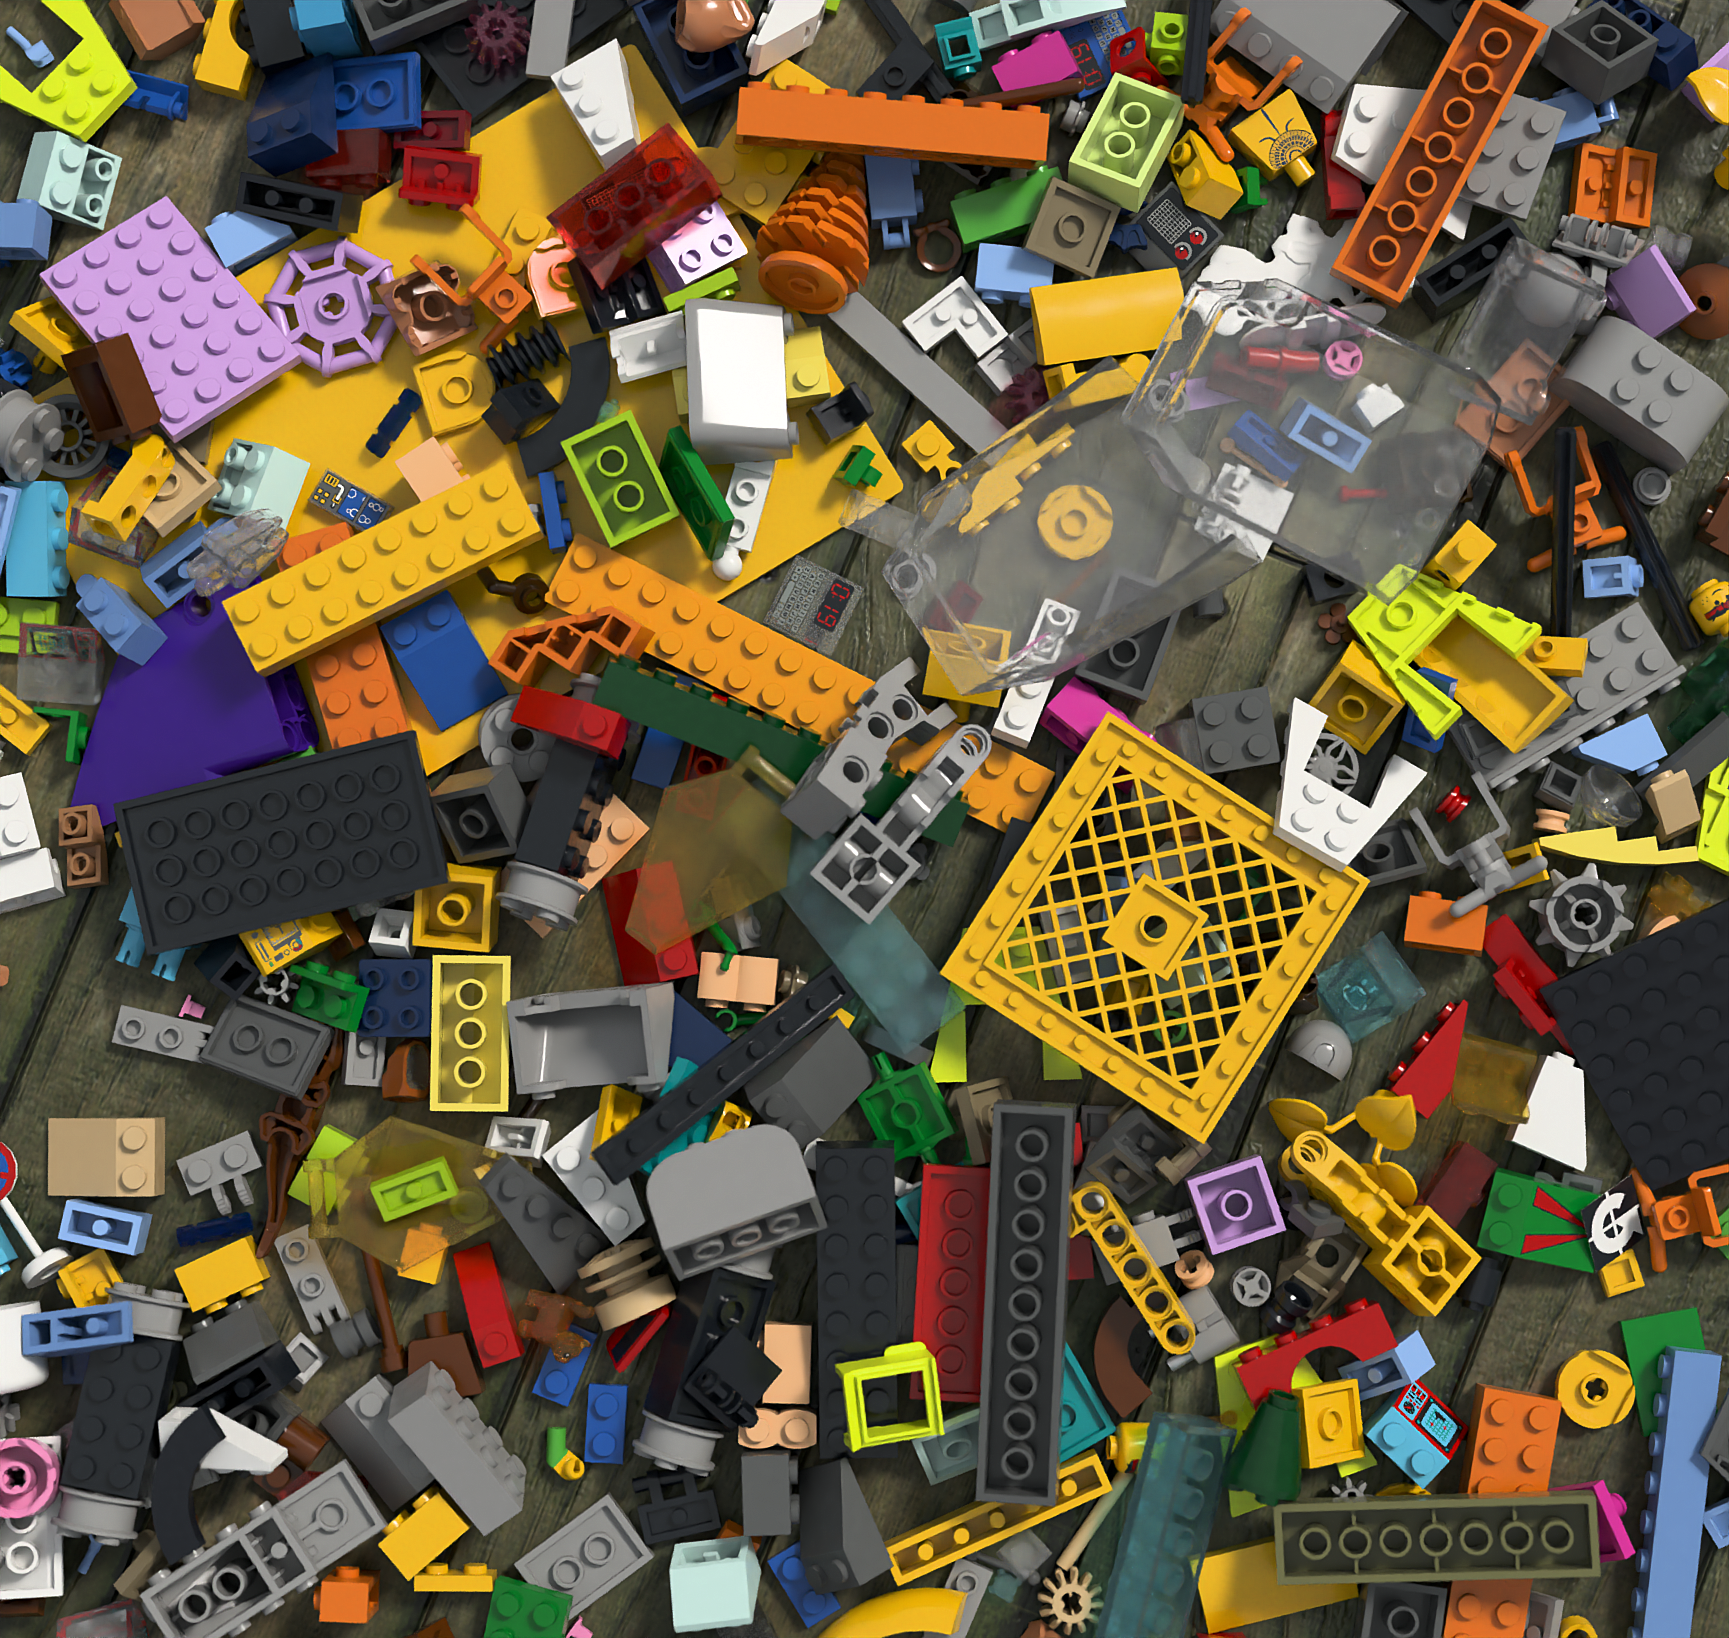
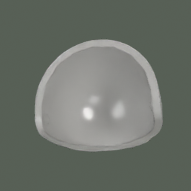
M1312 1020L1302 1024L1293 1032L1284 1048L1328 1072L1340 1082H1342L1352 1062V1046L1347 1034L1337 1024L1328 1020Z

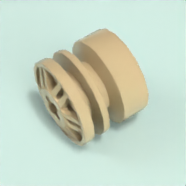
M651 1236L645 1239L627 1240L595 1255L585 1266L577 1270L580 1279L598 1273L600 1280L587 1286L585 1290L587 1293L605 1290L608 1296L594 1307L603 1331L638 1318L677 1298L678 1295L668 1274L650 1277L647 1271L661 1260L660 1255L657 1254L642 1260L640 1253L655 1246Z

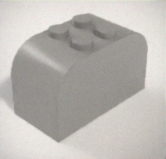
M1612 316L1601 317L1595 323L1593 330L1587 336L1582 337L1560 372L1548 386L1549 391L1562 400L1566 399L1569 401L1571 407L1670 476L1687 466L1729 405L1728 395L1711 378L1636 326Z
M756 1125L744 1130L734 1129L713 1141L691 1144L684 1151L671 1155L659 1163L653 1170L647 1185V1198L659 1238L679 1281L828 1228L798 1143L789 1132L773 1125Z

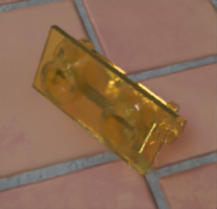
M1667 871L1663 874L1662 883L1664 886L1661 887L1657 883L1647 893L1652 899L1650 903L1665 916H1676L1682 911L1686 914L1682 918L1684 919L1714 905L1708 900L1704 903L1692 894L1694 891L1693 887L1680 875L1673 877Z

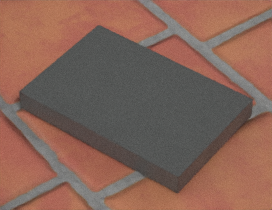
M241 995L237 1001L230 997L198 1059L205 1065L301 1101L336 1032L331 1027L245 995Z

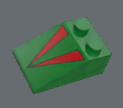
M1497 1167L1477 1247L1518 1258L1593 1273L1595 1266L1581 1210L1599 1198L1601 1194Z

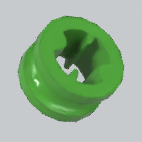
M1163 1011L1165 1021H1167V1016H1172L1175 1019L1183 1017L1177 1011ZM1156 1015L1152 1020V1024L1158 1023ZM1186 1023L1176 1025L1179 1027V1032L1176 1036L1174 1033L1170 1034V1045L1178 1043L1183 1039L1187 1030ZM1152 1030L1155 1039L1162 1043L1160 1030Z

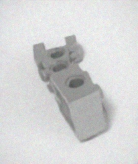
M908 657L884 674L873 686L861 694L854 704L858 707L853 715L854 720L847 717L838 728V731L841 733L840 736L833 743L830 742L824 751L814 758L779 810L815 841L827 831L831 834L835 833L844 823L847 816L853 818L866 802L862 795L866 790L868 792L871 791L883 776L879 769L888 756L885 753L892 744L906 737L922 746L957 718V715L946 702L927 715L904 685L908 681H912L922 672L911 657Z
M969 724L955 732L950 739L937 749L923 769L875 825L859 813L812 867L809 874L870 925L920 867V864L906 851L990 753L992 742L987 731L979 725ZM972 735L978 739L980 743L979 753L974 743L963 736Z

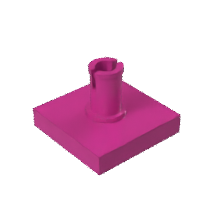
M1604 1480L1549 1488L1547 1490H1592L1596 1495L1600 1563L1625 1560L1635 1554V1550L1620 1519L1627 1512L1626 1503L1617 1493L1611 1494L1608 1492Z

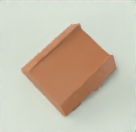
M111 0L108 4L141 61L163 60L197 40L206 23L193 0Z
M439 260L428 263L457 293L456 290L459 287L460 278L456 269L451 265H441ZM417 269L375 287L415 357L478 329L474 322L475 314L470 304L468 306L454 304L426 275L424 276Z

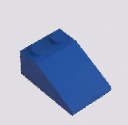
M448 590L439 593L380 627L396 658L441 732L508 695L495 669L488 664L489 659L459 605Z

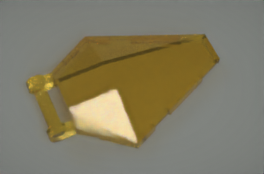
M752 744L731 768L664 788L625 928L629 935L655 955L782 889L787 884L792 821L779 811L781 807L744 778L742 774L749 767L787 798L796 785L759 756L760 751Z
M389 1115L336 1157L303 1160V1172L308 1173L311 1226H308V1239L341 1237L402 1273L450 1245H455L504 1219V1216L479 1182L503 1156L504 1152ZM444 1155L459 1189L458 1195L385 1222L370 1190L371 1182ZM510 1155L533 1173L532 1161ZM324 1171H335L339 1224H327Z

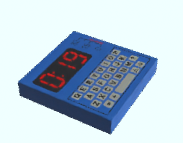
M1122 10L1059 30L1084 76L1082 80L1085 83V88L1082 92L1076 93L1079 102L1106 91L1113 78L1110 64V41L1131 31ZM1136 41L1126 43L1120 51V57L1130 54L1135 48Z

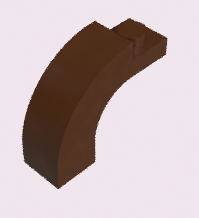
M1154 1291L1148 1294L1145 1300L1150 1307L1155 1308L1167 1297L1161 1292ZM1117 1293L1104 1308L1096 1324L1092 1339V1364L1101 1390L1124 1419L1146 1400L1152 1392L1135 1373L1128 1356L1130 1335L1144 1316L1134 1301L1127 1304Z

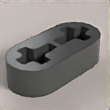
M868 1022L861 1037L862 1041L914 1065L925 1061L928 1067L934 1055V1051Z

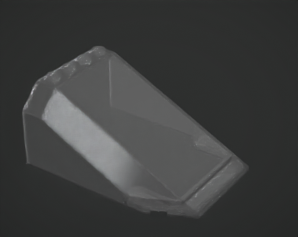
M1278 278L1241 282L1240 280H1225L1222 283L1199 281L1192 283L1120 420L1127 431L1133 436L1137 446L1144 456L1148 458L1158 473V477L1167 488L1389 606L1418 577L1489 448L1502 398L1480 374Z
M1109 355L925 493L917 505L919 510L907 531L903 530L897 541L895 552L889 556L881 573L959 694L966 696L1045 682L1228 586L1262 560L1250 537L1169 420L1140 383Z

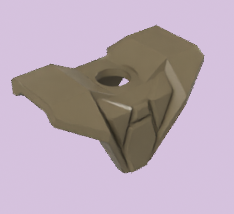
M1344 1223L1341 1234L1313 1240L1306 1235L1301 1242V1246L1296 1248L1290 1258L1279 1261L1273 1293L1275 1294L1279 1285L1286 1280L1293 1281L1301 1286L1312 1300L1313 1307L1306 1315L1313 1320L1344 1296L1346 1282L1358 1264L1372 1251V1248L1346 1223ZM1330 1244L1338 1252V1260L1331 1267H1323L1316 1260V1252L1322 1245Z

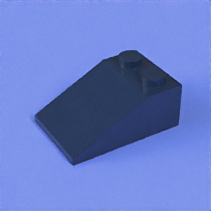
M329 52L265 77L246 124L248 158L274 177L338 153L333 55Z

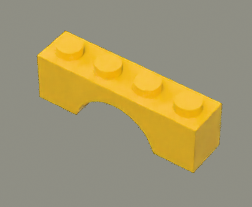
M214 0L216 8L213 18L206 20L203 30V39L206 42L202 54L198 53L195 57L193 75L202 90L246 101L255 68L249 54L238 46L236 38V27L240 18L239 10L245 9L243 0Z

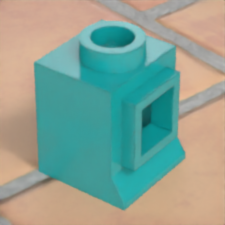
M971 16L934 25V40L942 71L947 79L954 77L955 81L967 80L974 77L977 71H981L982 59ZM965 38L970 53L952 57L949 41Z

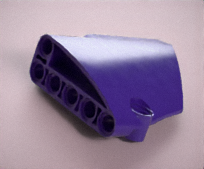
M249 569L204 588L194 589L186 595L182 602L152 619L168 639L143 666L121 654L118 655L92 727L70 807L89 804L96 805L103 827L117 821L113 807L115 803L248 771L307 750L310 745L313 748L318 745V729L294 664L267 677L258 674L222 604L223 601L263 582L255 570ZM206 597L210 600L211 603L210 612L206 607Z

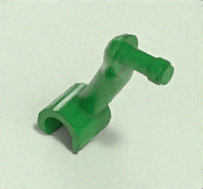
M695 898L693 901L700 904L702 910L698 916L694 917L688 914L687 917L692 921L705 925L718 945L726 951L723 962L720 964V969L727 972L733 954H738L737 948L715 921L716 911L714 906L700 898Z
M722 1009L716 1014L715 1019L723 1013L731 1014L733 1024L723 1030V1032H729L738 1025H753L771 1010L736 1014L730 1009Z

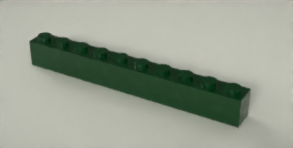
M619 653L618 658L608 656L591 698L594 705L620 713L625 718L794 785L798 784L814 758L824 751L829 744L820 740L822 734L811 728L800 726L799 731L785 726L786 720L776 714L765 711L763 716L748 711L750 705L741 700L728 697L727 702L713 697L714 691L706 686L692 682L691 687L676 682L678 677L673 673L660 668H656L654 673L640 668L641 661ZM886 759L879 769L883 773L882 778L871 791L868 792L866 790L862 795L866 802L860 811L880 819L919 772L909 768L906 773L893 769V762ZM960 789L951 798L937 817L921 833L922 836L953 847L970 808V803L963 797V790Z

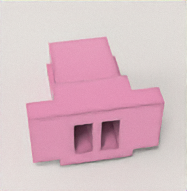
M188 994L179 1016L183 1017L186 1013L196 1018H202L206 1007L192 1001L193 995Z
M578 1616L569 1627L565 1637L591 1638L593 1632L582 1625V1617Z

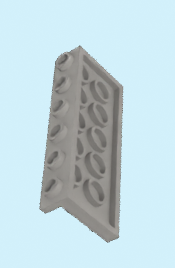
M1638 602L1578 637L1587 638L1589 645L1583 678L1548 677L1555 683L1565 679L1580 715L1547 728L1518 753L1514 754L1505 746L1471 760L1456 725L1474 718V716L1462 707L1463 714L1447 729V732L1473 774L1480 771L1490 789L1495 787L1497 792L1500 793L1518 782L1515 775L1520 771L1528 768L1530 773L1535 772L1551 762L1547 756L1559 748L1563 754L1583 743L1580 737L1583 733L1590 729H1593L1595 734L1616 723L1613 715L1625 709L1630 714L1649 703L1645 698L1646 695L1656 689L1662 695L1681 683L1678 676L1686 672V668L1683 664L1677 666Z

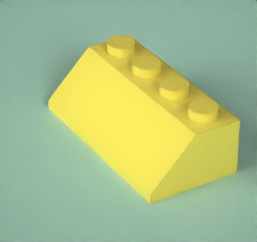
M820 326L795 329L794 336H788V342L785 344L787 408L818 404L831 398ZM686 365L672 369L677 410L681 424L689 423Z
M433 955L430 1111L508 1112L510 1030L506 1002L510 1001L511 956Z

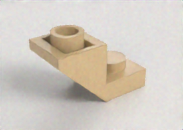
M1685 769L1673 774L1672 770H1667L1650 780L1652 785L1649 786L1645 797L1659 821L1654 833L1660 844H1663L1695 829L1701 817L1690 778Z

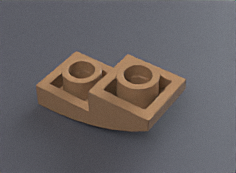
M89 804L59 809V846L67 849V886L79 889L109 885L106 844L97 806Z

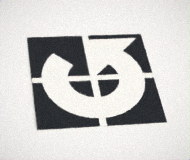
M1632 1174L1581 1210L1596 1272L1646 1237Z

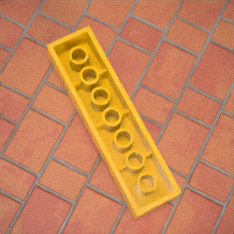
M503 461L223 601L222 604L256 672L263 677H267L545 537L506 461Z

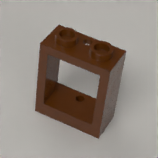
M128 332L61 355L96 443L111 439L113 445H117L130 439L133 441L153 433L151 426L160 422L162 414Z

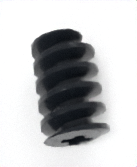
M547 319L542 320L543 333H540L533 325L529 326V339H526L520 332H516L514 346L505 338L501 339L500 352L491 344L487 345V358L485 359L499 390L504 388V379L512 386L518 384V373L528 381L531 380V367L533 366L541 374L546 373V360L555 368H558L560 366V354L571 362L556 328Z

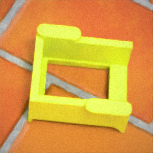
M918 1341L889 1346L885 1349L884 1356L835 1364L836 1373L842 1379L848 1432L843 1433V1441L852 1452L863 1447L940 1434V1436L944 1435L936 1360L927 1350L924 1343ZM921 1370L927 1419L867 1428L861 1380Z

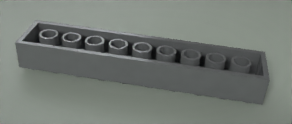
M998 1099L993 1106L976 1501L1055 1506L1059 1496L1076 1126L1075 1103Z

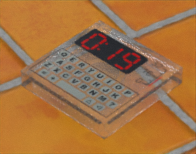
M796 555L763 620V624L831 657L865 588Z

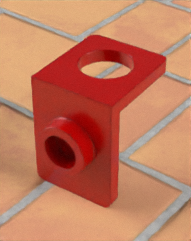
M1141 26L1110 41V64L1113 76L1116 72L1153 87L1158 85L1169 87L1168 80L1146 57L1145 30ZM1130 41H1136L1134 50L1127 56L1120 57L1122 47Z

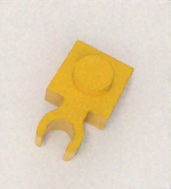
M928 420L901 444V447L925 474H928L935 468L939 472L940 480L945 487L950 489L953 487V484L946 478L947 471L954 469L962 477L965 476L964 467L948 457L955 450V447L931 420Z

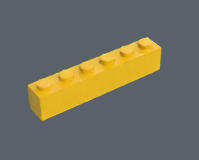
M1093 1448L1060 1463L1059 1496L1055 1506L974 1501L885 1541V1547L894 1565L890 1570L897 1586L1112 1491L1111 1484L1095 1449Z

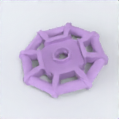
M338 236L337 240L295 251L293 249L288 253L289 258L269 294L264 295L263 303L268 306L272 322L299 352L301 362L321 372L323 377L331 378L334 373L372 362L378 364L382 361L381 355L397 329V325L384 304L374 305L369 286L377 281L382 284L394 279L392 273L394 265L390 260H383L348 241L346 236ZM334 257V265L312 271L308 265ZM347 257L369 270L363 276L348 271L345 268ZM300 271L305 276L303 286L299 292H296L295 296L287 295L286 293ZM336 296L339 302L344 301L345 303L338 315H333L332 312H325L324 307L330 305L329 298ZM286 307L295 308L300 325L290 331L284 310ZM374 315L383 317L384 320L370 343L364 336V333L370 328ZM306 335L324 344L322 355L300 344ZM357 340L362 348L361 350L335 357V346Z

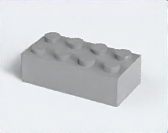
M430 1361L394 1386L387 1421L484 1536L523 1510L526 1477L524 1464L516 1455H509L503 1447L500 1435L493 1427L489 1426L487 1428L479 1418V1412L474 1403L469 1398L463 1399L455 1390V1383L446 1370H439Z

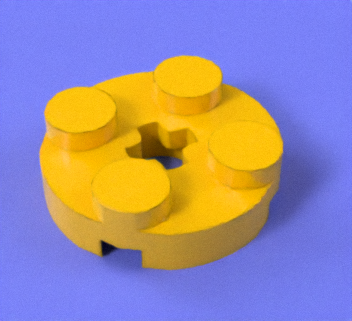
M1585 1349L1577 1351L1562 1364L1556 1376L1554 1395L1556 1399L1562 1401L1561 1409L1567 1417L1579 1425L1595 1429L1616 1424L1626 1417L1635 1400V1385H1633L1627 1365L1620 1358L1603 1350ZM1596 1378H1600L1602 1380L1600 1387L1605 1390L1602 1396L1595 1395L1592 1399H1589L1587 1397L1588 1390L1585 1388L1588 1381L1594 1382Z

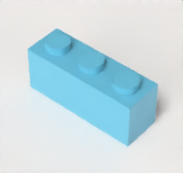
M5 481L7 485L22 489L6 552L7 596H67L70 574L66 567V549L69 545V534L66 529V510L69 499L65 490V481Z

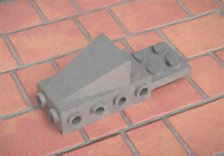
M345 1458L274 1506H271L267 1500L248 1513L251 1520L238 1529L236 1524L232 1523L214 1535L218 1543L207 1550L200 1547L182 1558L181 1560L184 1565L171 1573L169 1568L166 1567L149 1578L147 1581L151 1587L139 1596L143 1600L142 1607L146 1615L152 1622H157L164 1633L163 1638H220L226 1633L233 1638L252 1625L249 1621L250 1617L259 1611H262L264 1616L273 1612L285 1603L282 1596L294 1588L298 1594L318 1581L315 1574L385 1528L388 1525L347 1459Z

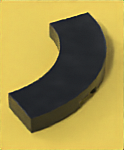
M605 337L569 347L571 379L561 407L541 429L525 438L517 440L528 479L538 476V473L547 472L568 459L560 442L597 425L603 412L610 385V356Z
M206 1403L186 1417L170 1435L161 1451L153 1475L151 1490L153 1524L159 1544L169 1565L174 1564L206 1543L196 1519L192 1488L195 1475L200 1470L206 1456L219 1442L226 1438Z

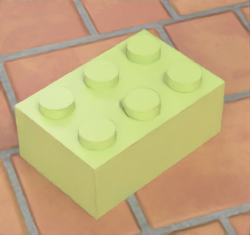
M1115 72L1069 160L1068 183L1115 205L1138 213L1183 125L1185 104L1181 102L1180 96Z

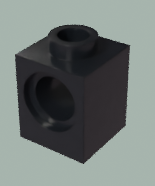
M1349 553L1305 565L1300 570L1311 607L1354 595L1360 590L1359 583L1363 582L1360 566L1357 561H1351ZM1335 570L1339 572L1343 579L1342 586L1340 588L1328 586L1324 580L1325 571Z

